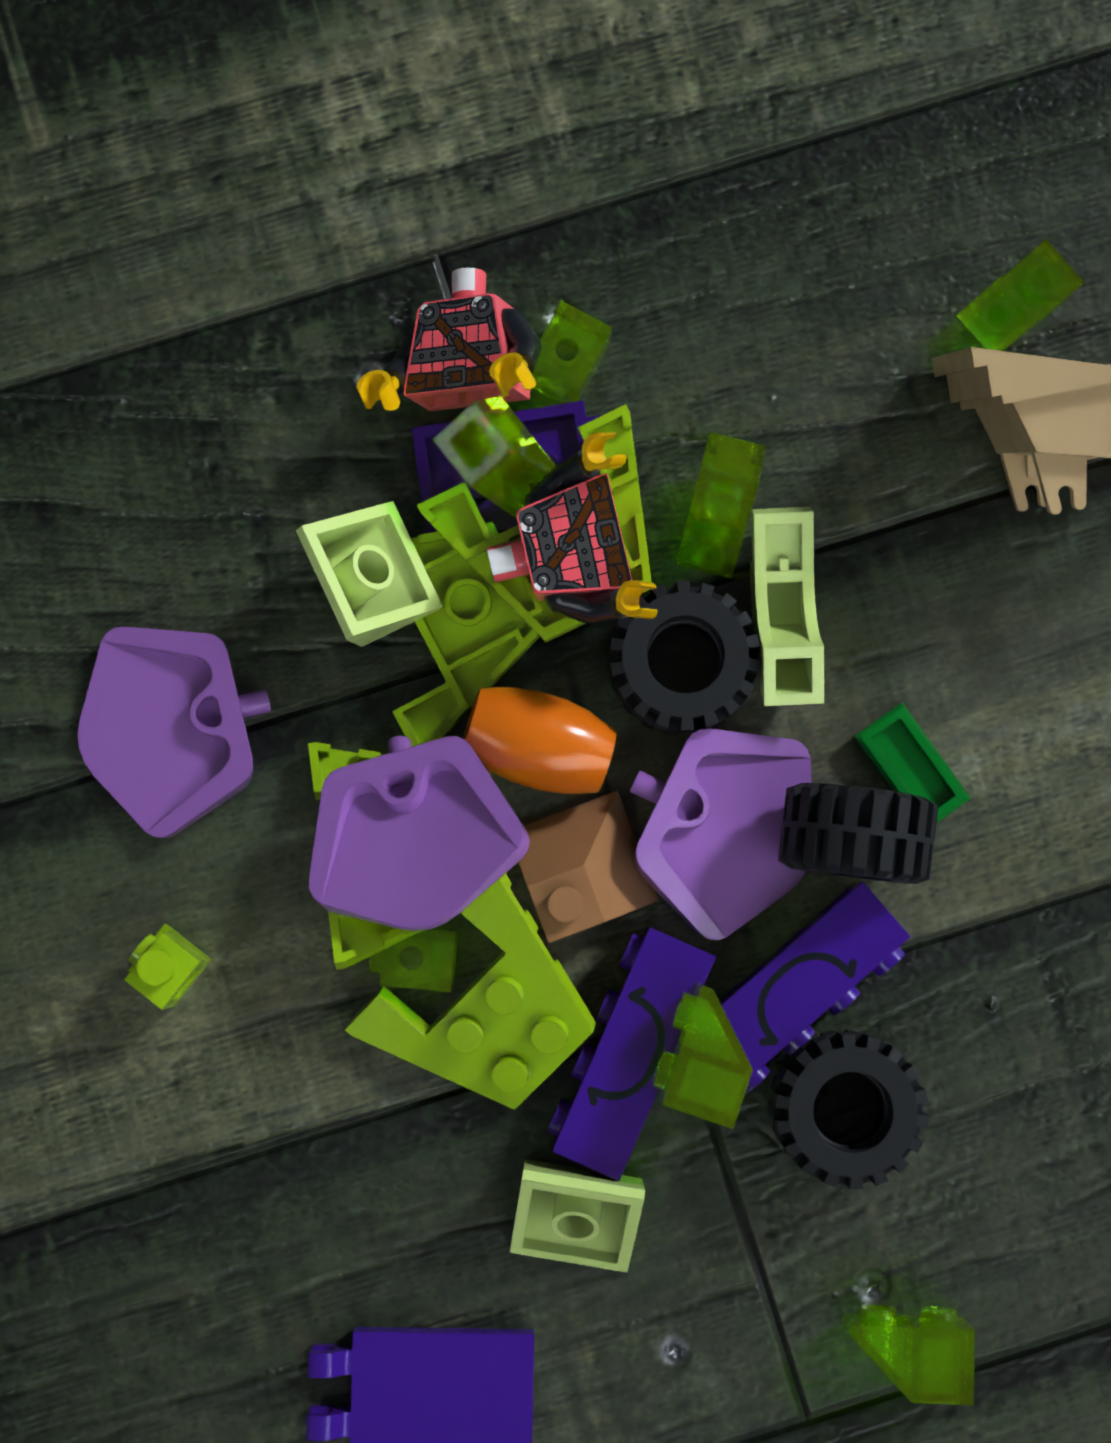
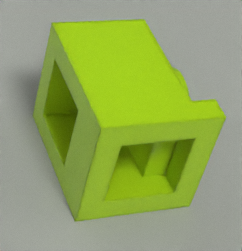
M166 923L155 936L151 933L145 937L128 959V962L132 964L127 970L130 973L124 980L153 1004L164 1010L175 1007L212 959Z

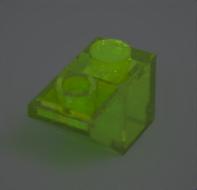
M501 396L474 401L433 439L472 489L516 519V511L524 507L526 495L556 466Z
M709 432L676 565L732 578L760 481L766 450L765 445Z
M697 983L694 995L683 992L672 1027L682 1031L674 1054L663 1051L655 1073L653 1086L662 1089L659 1097L662 1105L734 1129L753 1068L714 990Z
M866 1304L860 1306V1314H843V1326L851 1338L911 1403L974 1405L975 1329L963 1317H957V1310L929 1306L920 1308V1316L896 1315L897 1309L892 1306Z

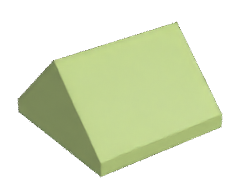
M394 501L302 525L296 530L347 641L363 647L443 607Z
M525 1159L509 1253L627 1273L645 1197V1187L642 1178L622 1175L620 1181H617L595 1170Z

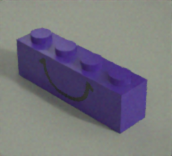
M854 882L684 1030L680 1040L728 1096L737 1089L745 1095L769 1075L770 1070L765 1064L782 1049L788 1055H791L812 1038L815 1031L810 1025L824 1012L829 1010L835 1016L849 1006L860 995V991L855 985L873 970L879 977L898 963L905 955L900 946L911 936L864 882Z
M648 926L643 937L632 933L618 965L628 970L619 992L608 988L595 1018L596 1022L604 1025L595 1047L584 1043L572 1070L571 1077L580 1080L571 1103L564 1099L559 1100L546 1132L556 1136L552 1146L553 1152L620 1181L716 956Z

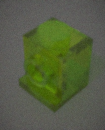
M560 300L555 309V314L540 340L542 350L532 373L536 380L534 388L557 401H563L565 396L574 401H580L611 344L612 327ZM565 344L578 351V354L574 359L564 361L556 355V350Z
M444 929L423 930L370 956L369 970L370 972L380 973L379 986L452 992L455 982L459 931ZM409 946L418 948L423 955L421 966L415 970L407 969L401 962V954Z

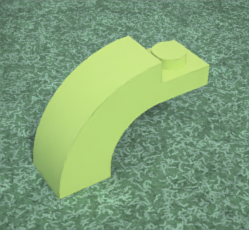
M811 507L751 509L752 562H750L752 624L753 635H758L760 644L757 650V659L760 660L758 681L764 706L824 704V644L818 628L814 589V511Z

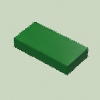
M903 702L852 737L890 791L921 796L938 806L937 822L971 799Z

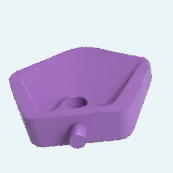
M116 627L108 631L100 643L79 720V750L85 765L92 775L146 833L153 837L169 838L177 835L250 784L253 776V756L243 718L271 712L267 690L263 689L241 695L237 694L227 648L224 642L216 635L187 631Z
M706 728L697 730L687 739L667 783L639 771L630 792L656 804L637 844L634 855L635 867L647 883L702 938L718 941L728 937L790 892L807 872L788 868L778 861L786 789L800 783H812L811 758L808 749L801 742L793 739Z
M395 736L387 743L388 754L340 767L332 771L325 779L321 792L311 860L309 890L313 898L329 912L401 930H428L445 924L460 914L478 896L524 858L529 849L530 839L526 829L488 770L465 739L457 736H447L412 746L411 740L408 737Z

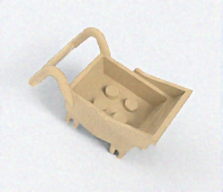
M969 347L932 358L935 377L944 375L947 377L951 403L960 402L961 410H976L996 453L1000 454L1013 504L1017 511L1024 512L1028 509L1025 490L1030 485H1033L1037 490L1038 505L1046 507L1047 512L1050 514H1059L1061 512L1062 506L1058 492L1064 486L1070 489L1071 506L1073 509L1082 510L1086 507L1087 460L1099 457L1111 458V364H1096Z

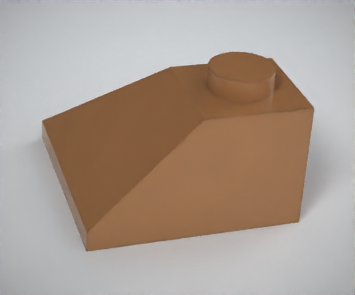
M618 790L524 825L530 843L529 849L524 858L519 861V865L548 943L659 901L656 891L639 874L635 867L634 855L638 843Z

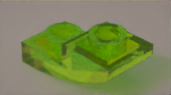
M1046 239L1005 276L1001 275L957 314V318L985 349L1006 351L1082 287L1084 281Z

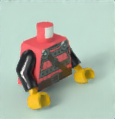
M459 268L452 271L451 299L424 302L418 308L416 322L412 325L396 356L383 370H373L363 375L358 380L356 386L366 409H372L373 405L378 400H381L384 409L387 411L399 408L400 399L398 395L404 392V396L430 412L530 400V389L536 386V380L532 373L540 356L542 343L522 312L512 308L496 294H486L485 271L477 268Z
M596 432L590 434L584 440L582 450L577 451L554 466L526 495L524 507L516 511L521 540L487 547L495 582L530 574L537 601H546L547 606L552 612L589 625L621 620L627 617L651 620L658 614L657 609L640 608L639 598L641 594L647 589H656V585L650 582L632 580L608 474L598 475L600 470L617 469L626 463L625 454L613 455L609 458H606L604 455V446L609 439L617 436L615 432Z

